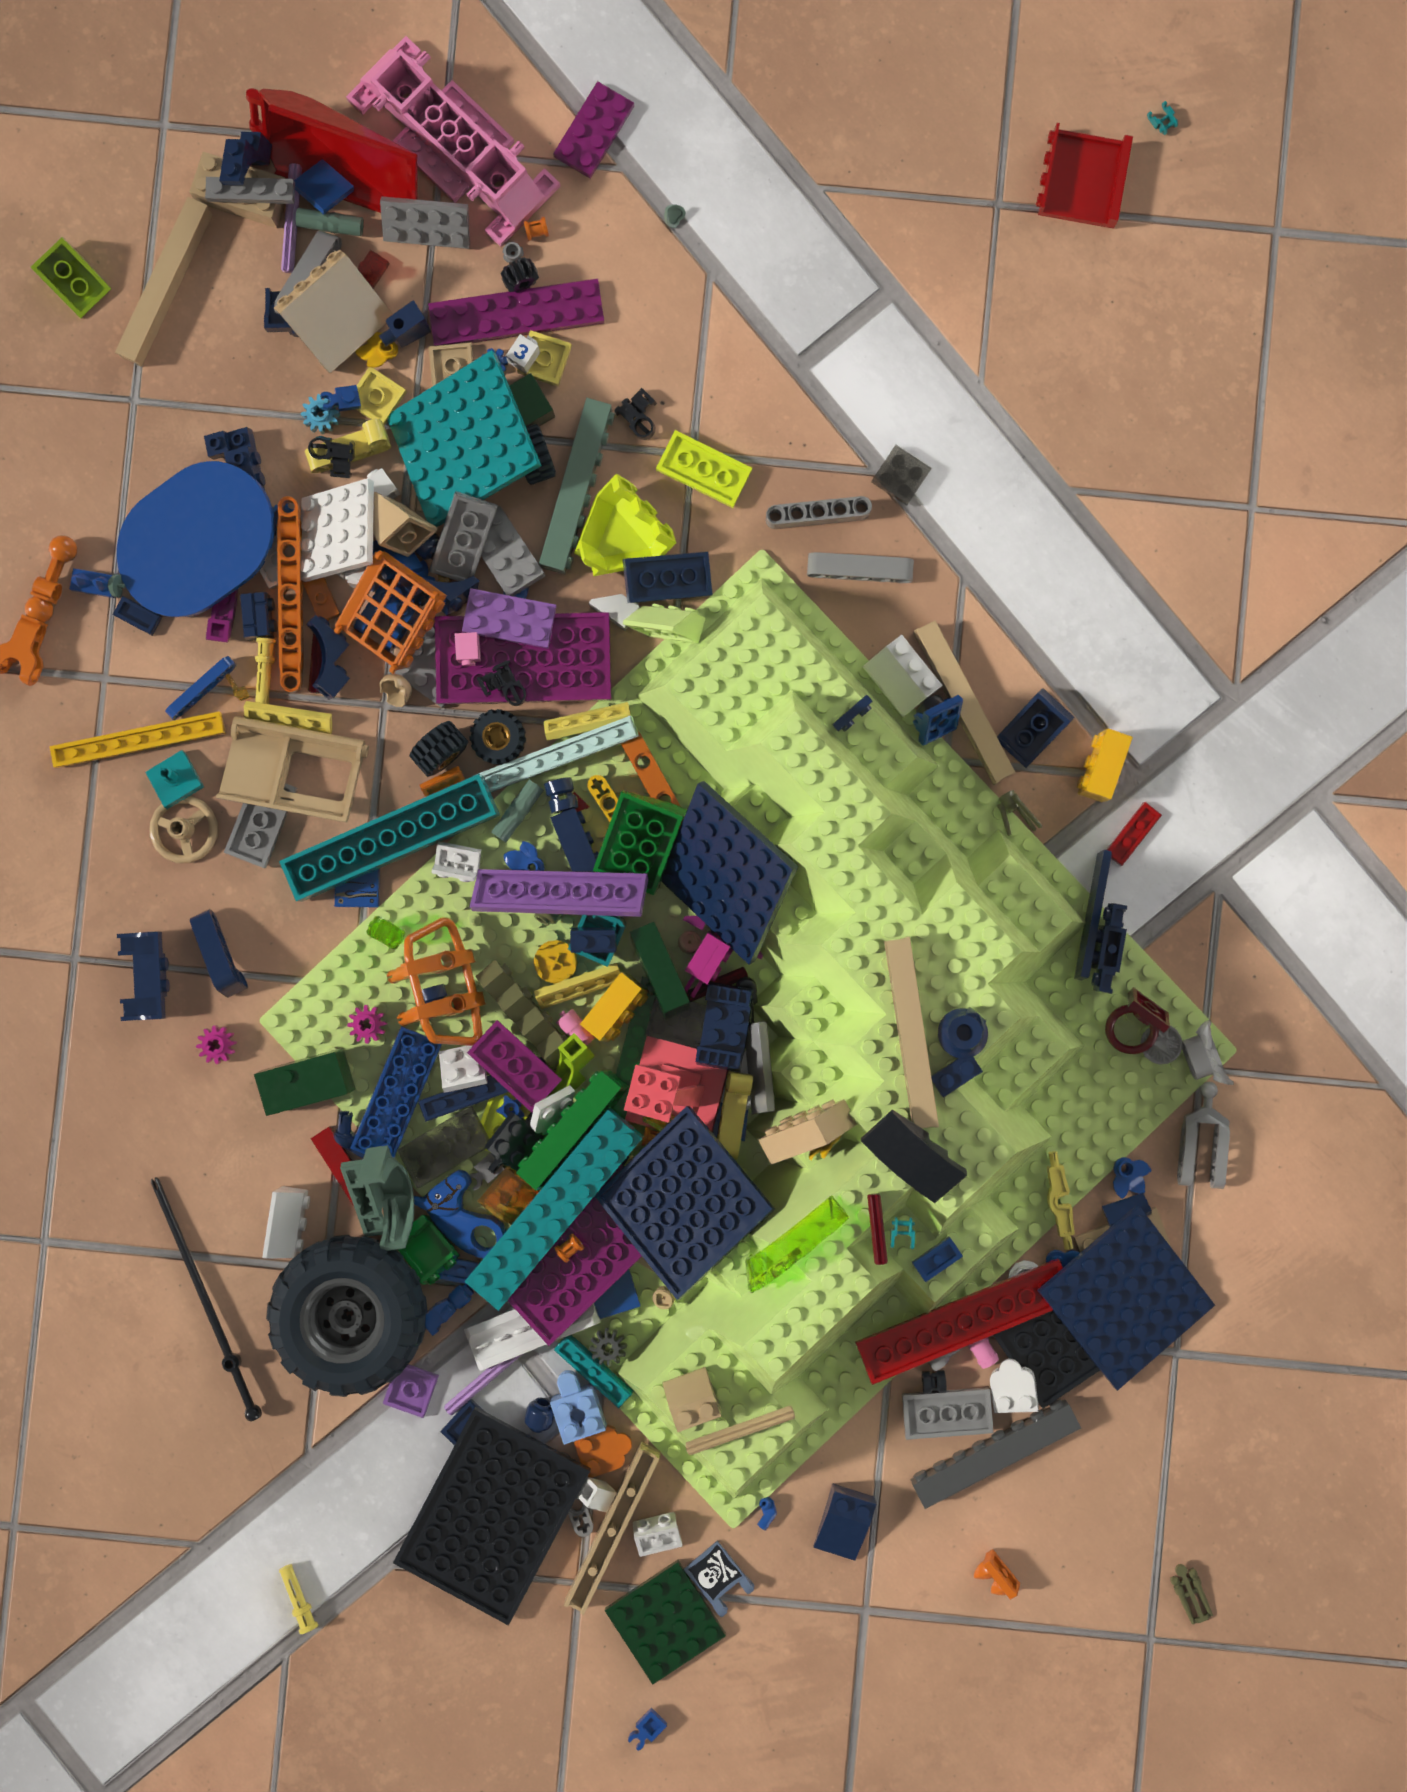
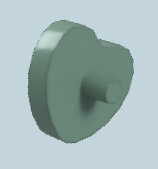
M677 204L668 205L664 212L666 224L671 228L677 227L679 221L685 217V209Z
M114 574L108 580V588L113 597H121L123 593L122 588H125L120 574Z

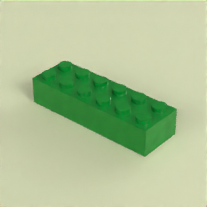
M611 1070L596 1071L589 1079L590 1085L586 1089L582 1088L576 1094L575 1103L572 1106L568 1105L562 1111L560 1121L558 1123L554 1122L547 1129L548 1135L545 1139H540L533 1146L534 1152L530 1157H524L519 1163L520 1169L516 1174L535 1191L545 1186L609 1108L613 1109L630 1088Z

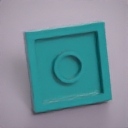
M183 750L145 772L162 805L167 810L204 788L190 759Z

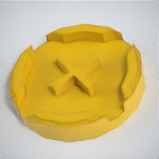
M554 940L540 946L534 958L535 970L539 977L554 984L572 977L576 972L578 961L577 954L571 953L568 950L569 944Z

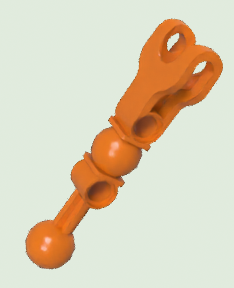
M57 536L49 543L48 550L52 560L45 577L39 576L35 579L32 591L30 592L33 597L29 598L25 604L26 615H21V619L18 621L10 641L0 645V674L7 673L12 664L19 661L21 665L19 678L28 686L37 683L44 667L39 650L48 624L44 622L52 617L54 611L52 603L57 604L62 593V585L57 583L64 564L72 561L77 555L78 548L74 540L69 536Z

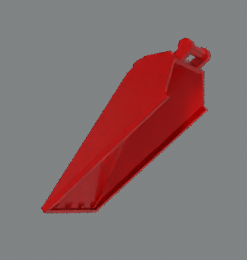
M250 88L246 91V99L249 102L251 117L249 128L252 132H261L272 144L270 159L276 170L275 175L288 179L290 164H299L302 168V175L323 159L354 186V192L343 199L344 201L381 213V197L418 200L417 154L305 95L293 91L261 89L258 91L257 89ZM258 105L261 106L262 121L259 119Z

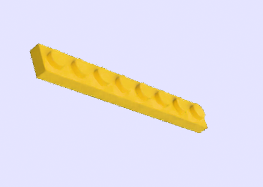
M218 711L49 746L53 767L60 768L226 733L222 712Z

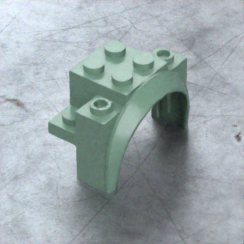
M388 1145L366 1148L364 1159L342 1162L340 1167L364 1236L382 1235L380 1248L387 1251L405 1248L414 1219V1195L410 1177L406 1169L395 1157L391 1156Z

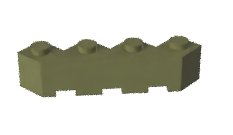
M495 959L475 977L483 989L496 1000L502 1011L517 1025L524 1037L537 1048L543 1059L556 1070L560 1060L558 1047L569 1037L566 1034L562 1036L551 1023L553 1021L551 1016L545 1010L542 1012L532 1001L533 995L526 987L521 988L511 976L513 974L511 969L505 963L501 965Z

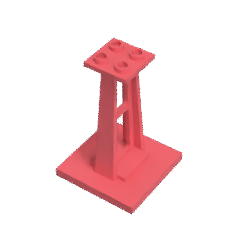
M647 1035L640 1064L635 1065L624 1110L627 1111L625 1120L662 1131L686 1106H690L709 1130L713 1132L729 1070L697 1065L695 1062L697 1048Z

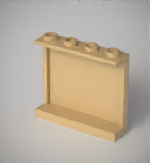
M341 250L330 253L325 263L312 269L310 276L306 280L298 282L294 286V290L288 296L281 297L274 307L329 373L386 324V319L393 315L356 266Z

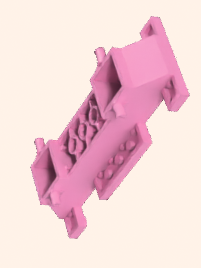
M405 36L360 79L361 82L346 96L347 101L362 115L372 106L377 111H380L383 106L388 109L405 126L393 142L417 154V168L454 203L465 193L472 201L479 196L498 215L488 225L485 232L502 247L522 227L524 221H527L561 187L560 182L545 168L532 180L526 168L516 158L525 148L524 145L517 141L509 150L514 143V139L453 80L441 91L422 68L431 57L426 51L422 53ZM404 94H411L408 98H402ZM498 181L504 182L500 187L494 186Z

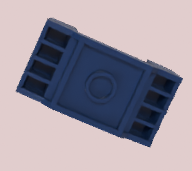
M714 982L708 984L705 998L707 1000L701 1043L697 1047L695 1062L697 1065L741 1072L754 989Z

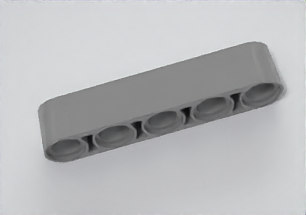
M318 231L277 296L274 307L281 297L288 296L294 290L293 288L298 282L306 280L310 276L312 269L325 263L330 253L341 250V237L323 231Z
M858 496L773 505L768 508L765 521L772 529L862 521L869 516L872 503L869 498ZM863 504L866 506L867 511L860 513L856 510V506ZM841 506L845 509L846 513L838 515L834 508ZM817 508L823 510L824 515L822 517H816L813 514V510ZM793 511H800L803 517L801 519H794L791 513ZM778 513L781 519L777 522L772 521L770 515Z
M813 552L808 554L807 576L826 579L911 583L913 582L914 560L901 557Z

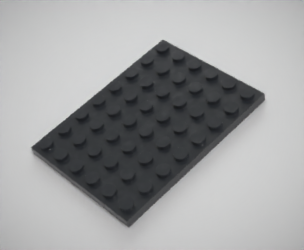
M475 1406L393 1564L509 1626L586 1481L591 1468Z

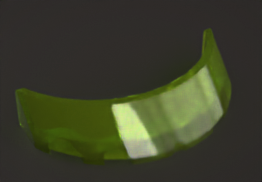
M833 1196L827 1198L755 1255L750 1254L745 1259L748 1290L751 1293L760 1290L791 1268L798 1260L810 1253L849 1219L847 1213Z

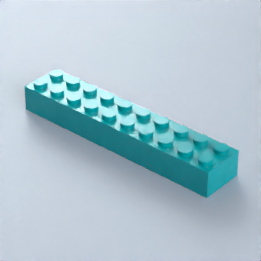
M477 774L279 862L295 900L303 902L432 846L439 841L441 842L500 816V813L484 776Z
M609 1108L464 1282L499 1311L644 1136L612 1108Z

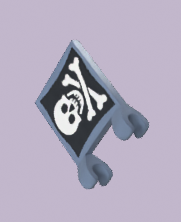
M718 1540L684 1568L685 1572L712 1604L720 1617L727 1614L728 1608L719 1598L739 1582L747 1594L754 1591L753 1582L743 1573Z

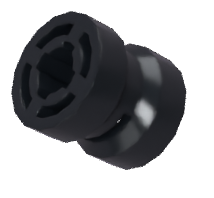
M937 1370L936 1373L922 1371L924 1394H930L932 1391L946 1392L947 1386L944 1370Z

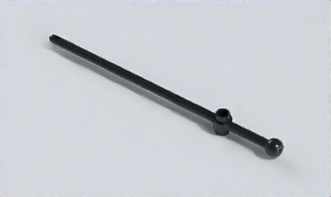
M155 1177V1181L151 1179V1185L223 1352L222 1367L227 1372H231L246 1407L245 1418L252 1422L261 1417L262 1409L255 1405L239 1369L242 1362L241 1357L233 1353L161 1182Z

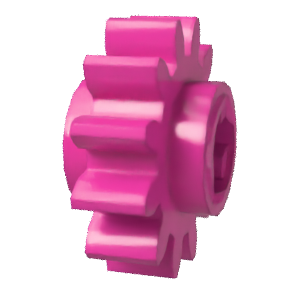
M364 1005V1011L357 1007L355 1008L357 1015H349L353 1022L348 1023L347 1026L354 1028L350 1035L357 1034V1042L365 1038V1043L368 1044L371 1042V1037L373 1040L378 1041L379 1036L377 1034H385V1030L381 1029V1026L387 1025L388 1022L381 1021L385 1013L377 1014V1006L373 1007L370 1011L369 1005ZM370 1020L369 1024H372V1026L365 1029L363 1021Z
M217 1025L212 1026V1032L208 1028L204 1029L203 1031L206 1036L197 1037L202 1041V1044L196 1045V1048H202L203 1050L199 1056L207 1055V1063L211 1062L213 1058L215 1064H220L221 1058L224 1061H228L229 1056L227 1053H235L231 1046L237 1044L236 1041L230 1040L234 1033L226 1034L227 1027H222L219 1031ZM213 1041H219L220 1048L215 1049L216 1045H213Z

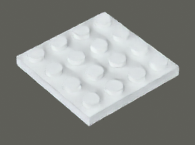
M369 478L302 498L300 578L302 581L308 582L373 564V480Z

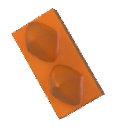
M993 1549L987 1552L984 1561L976 1568L974 1578H993L995 1581L991 1587L992 1594L1007 1595L1010 1600L1018 1595L1020 1582Z

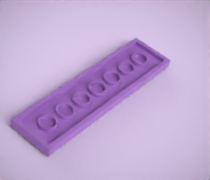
M478 869L470 908L472 911L642 917L648 876L647 874Z

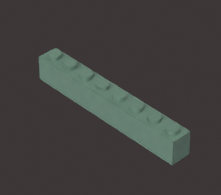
M586 398L540 557L539 565L543 569L566 575L567 569L571 570L574 557H571L573 549H576L580 538L577 536L579 528H583L585 522L583 512L585 507H589L591 501L589 491L591 487L595 486L597 480L595 470L597 466H601L603 459L601 449L608 442L609 433H606L608 425L612 426L615 417L611 404Z

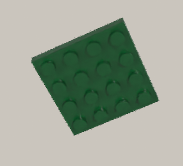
M676 1560L605 1607V1612L652 1685L726 1636V1632L685 1572L679 1560Z

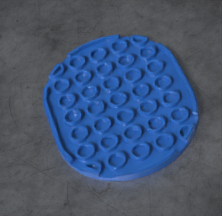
M206 461L182 469L142 498L125 518L117 542L119 573L132 597L143 607L154 613L168 617H190L207 611L252 579L264 565V560L269 549L272 548L274 540V513L265 490L253 476L239 467L225 462Z

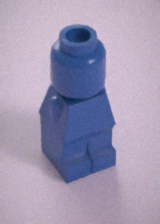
M468 1284L458 1285L449 1293L447 1298L435 1303L428 1310L425 1326L432 1336L440 1330L442 1323L449 1320L457 1308L461 1309L471 1301L474 1291Z

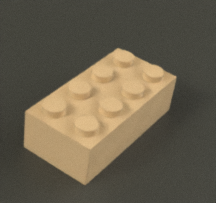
M202 152L189 191L191 196L209 207L278 228L285 204L207 202L205 199L206 177H220L223 158ZM249 167L245 178L285 179V177L253 167Z
M832 1099L822 1104L821 1107L816 1105L807 1112L803 1110L793 1117L791 1115L780 1121L778 1127L775 1125L764 1131L766 1135L758 1141L770 1163L774 1164L825 1146L857 1125V1123L848 1114L850 1109L845 1099L838 1102Z

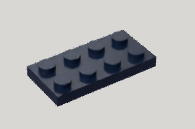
M708 552L623 559L627 603L713 595Z

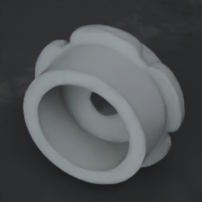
M515 242L507 243L502 251L504 254L503 258L508 263L516 259L520 260L524 255L523 248Z

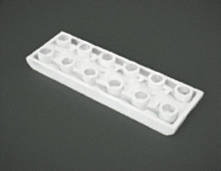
M594 1303L556 1340L600 1323L601 1321ZM515 1309L464 1329L479 1371L546 1345L544 1340Z

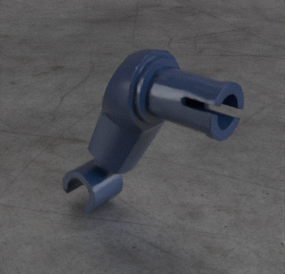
M340 1111L338 1128L333 1132V1137L340 1146L364 1159L365 1154L350 1149L356 1134L351 1130L353 1113Z

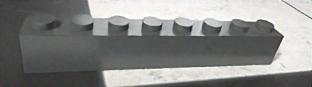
M1065 1399L1062 1401L1056 1400L1049 1405V1408L1033 1412L1030 1418L1024 1421L1017 1420L1011 1424L1010 1428L994 1432L991 1438L973 1443L972 1448L966 1451L959 1450L952 1455V1458L936 1462L933 1468L915 1473L914 1478L910 1480L924 1508L926 1509L1081 1429L1068 1402Z

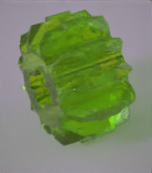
M380 916L374 917L366 931L370 937L392 949L398 948L406 934L403 929Z

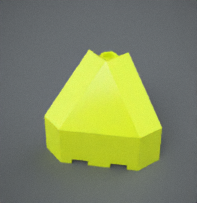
M615 474L595 496L574 554L581 557L585 565L592 568L593 576L624 571L623 559L662 556L676 544L672 528L667 523L663 525L656 517L658 512L647 500L643 501L636 494L638 489L633 483L618 474Z

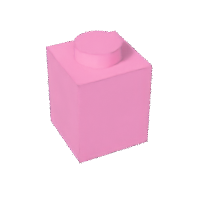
M455 633L456 660L458 663H462V666H475V662H481L480 636L478 633Z

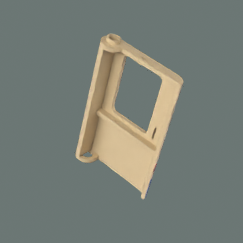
M238 716L234 717L231 727V737L233 740L220 790L216 798L341 822L348 821L362 760L367 758L369 746L365 745V740ZM294 753H302L350 762L352 766L344 799L342 801H335L285 791L284 787L292 755Z

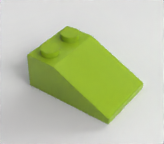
M61 237L31 266L33 271L80 318L111 290L110 286L64 237Z

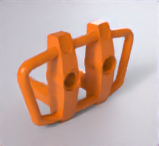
M440 918L409 934L404 940V958L406 963L401 964L400 967L394 970H390L387 973V977L392 976V978L388 979L392 984L410 979L416 1006L406 1012L399 1013L397 1019H403L398 1021L400 1025L407 1026L411 1023L420 1022L428 1040L435 1044L473 1046L483 1036L479 1006L486 1005L483 992H477L470 965L476 962L472 952L473 949L465 950L456 924L449 918ZM446 926L456 951H443L414 960L413 942ZM462 966L468 993L453 994L429 1003L424 1002L418 976L434 973L440 974ZM471 1009L473 1037L436 1035L429 1022L430 1018L450 1017Z

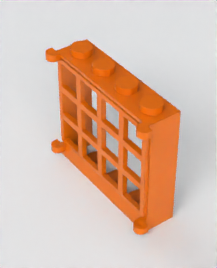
M379 550L373 555V564L367 565L335 624L334 632L340 634L341 631H344L390 664L389 672L394 674L396 670L408 668L414 660L412 656L422 646L425 633L433 627V619L443 609L445 605L444 600L447 595L387 552ZM385 564L397 572L390 586L378 578ZM402 576L414 584L407 598L395 590ZM375 582L388 590L381 603L369 596ZM418 588L431 596L424 609L411 601ZM392 594L404 602L397 615L385 607ZM365 600L378 608L371 621L359 613ZM408 605L420 613L414 627L401 619ZM382 612L394 619L388 632L375 625ZM356 617L368 625L364 634L357 631L352 625ZM398 623L410 631L404 645L392 637ZM372 629L384 637L380 645L368 637ZM388 641L401 649L397 657L384 649Z

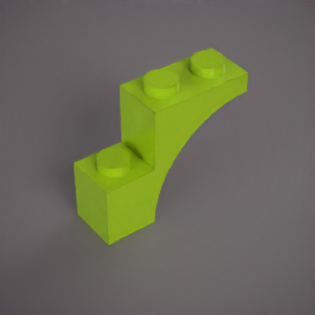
M575 1033L558 1047L560 1060L555 1073L562 1081L547 1097L569 1085L576 1090L586 1080L579 1071L595 1055Z

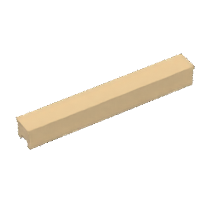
M187 197L115 351L121 358L142 367L213 214L208 209V205Z
M936 621L915 629L913 634L935 676L943 685L941 687L947 698L959 695L963 699L959 721L992 784L995 785L1000 780L1015 773L1014 768Z
M910 936L884 941L911 1122L920 1128L939 1127Z
M643 1442L640 1443L617 1494L569 1589L564 1602L565 1607L568 1608L570 1606L584 1615L660 1459V1450Z

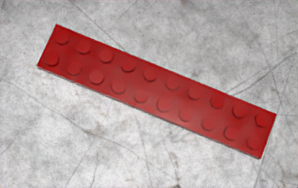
M1052 1260L935 1308L929 1313H923L855 1341L871 1384L881 1382L1052 1311L1051 1307L1037 1290L1062 1269L1060 1260Z

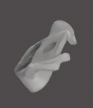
M1207 1020L1196 1031L1197 1036L1182 1041V1050L1190 1072L1195 1080L1213 1075V1080L1234 1085V1081L1230 1080L1224 1071L1211 1036V1021Z

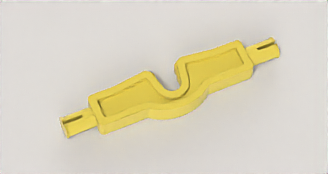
M1052 1151L1048 1153L1051 1166H1047L1050 1184L1047 1202L1051 1212L1055 1215L1058 1235L1063 1237L1064 1249L1069 1250V1248L1073 1249L1071 1235L1075 1234L1073 1208L1069 1203L1058 1204V1199L1068 1195L1070 1190L1064 1166L1059 1164L1058 1152Z

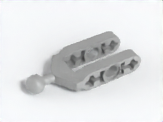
M1205 1082L1200 1088L1201 1094L1204 1097L1203 1107L1184 1116L1180 1137L1177 1182L1179 1185H1192L1197 1122L1215 1124L1210 1168V1187L1224 1189L1229 1152L1230 1121L1212 1108L1213 1098L1218 1093L1216 1084Z

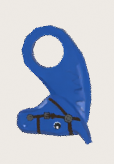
M457 1170L434 1186L424 1197L414 1196V1204L427 1211L436 1227L447 1239L464 1252L484 1259L493 1247H484L476 1241L474 1230L477 1226L483 1225L491 1228L496 1235V1243L506 1232L504 1224L495 1216L476 1213L463 1208L464 1193L472 1182L471 1177L464 1170Z

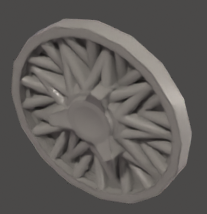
M1170 1025L1165 1033L1159 1030L1158 1038L1154 1045L1143 1053L1153 1063L1168 1064L1176 1060L1180 1055L1183 1046L1182 1038L1179 1032ZM1150 1027L1143 1033L1140 1043H1143L1148 1038Z

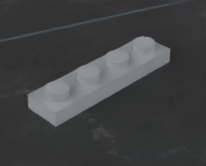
M206 177L205 199L207 202L294 204L295 181L293 179L245 178L243 185H223L219 181L220 177Z

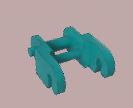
M1166 101L1162 103V108L1167 114L1163 118L1157 119L1156 116L1152 117L1151 111L1147 113L1148 120L1155 129L1159 128L1160 133L1164 135L1167 134V129L1170 127L1178 126V119L1174 117L1175 112L1170 105L1166 106ZM1168 118L1170 122L1164 126L1162 122Z
M895 1217V1220L892 1221L894 1229L891 1228L890 1248H894L895 1236L899 1234L909 1235L911 1237L910 1248L914 1249L915 1230L912 1229V1226H915V1222H912V1218L909 1221H899ZM898 1226H909L908 1231H897Z

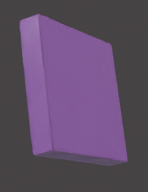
M408 1364L403 1372L390 1382L383 1404L424 1418L439 1375Z

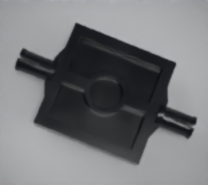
M510 1112L484 1146L495 1158L489 1168H487L494 1175L502 1164L510 1166L517 1172L520 1169L518 1165L526 1156L529 1157L534 1151L532 1149L533 1146L540 1139L544 1138L543 1135L536 1133L530 1126L533 1112L526 1119Z

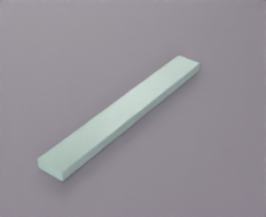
M628 716L478 774L484 776L490 792H494L639 737L633 717Z

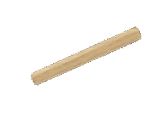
M787 1406L686 1442V1450L689 1455H693L795 1418L793 1408Z

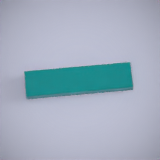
M572 1335L564 1337L554 1348L557 1354L618 1409L633 1394L634 1391L605 1364L600 1365L598 1358L593 1359V1354Z

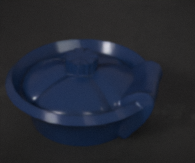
M971 1007L950 1011L942 1018L938 1027V1039L942 1048L956 1058L966 1059L976 1056L987 1043L988 1029L986 1019L982 1018Z

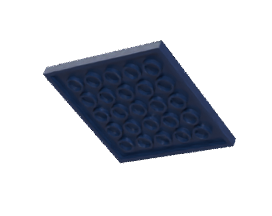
M705 781L697 784L661 882L750 965L755 962L799 866Z
M686 1106L595 1195V1198L676 1300H681L775 1210L774 1206L690 1106Z
M1138 1205L1134 1206L1037 1290L1117 1391L1215 1306Z

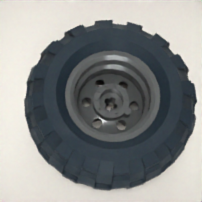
M341 1235L314 1243L289 1262L279 1274L272 1287L273 1293L267 1305L266 1316L270 1325L268 1336L272 1349L277 1350L282 1359L280 1363L289 1374L294 1373L303 1381L302 1384L314 1391L323 1390L330 1392L329 1395L347 1397L350 1394L359 1393L364 1395L376 1391L384 1384L393 1381L403 1372L414 1358L422 1343L426 1330V1313L428 1312L426 1296L423 1295L419 1282L420 1278L415 1269H411L404 1261L403 1255L396 1250L387 1251L381 1249L377 1239L366 1236L351 1237L350 1235ZM349 1288L354 1290L355 1294L352 1297L348 1292ZM327 1298H333L334 1304H327ZM366 1302H371L372 1309L365 1308L364 1304ZM347 1310H352L354 1314L352 1316H347L345 1312ZM329 1320L331 1327H326L324 1321ZM363 1324L369 1325L370 1330L365 1332ZM348 1334L349 1340H343L341 1335Z

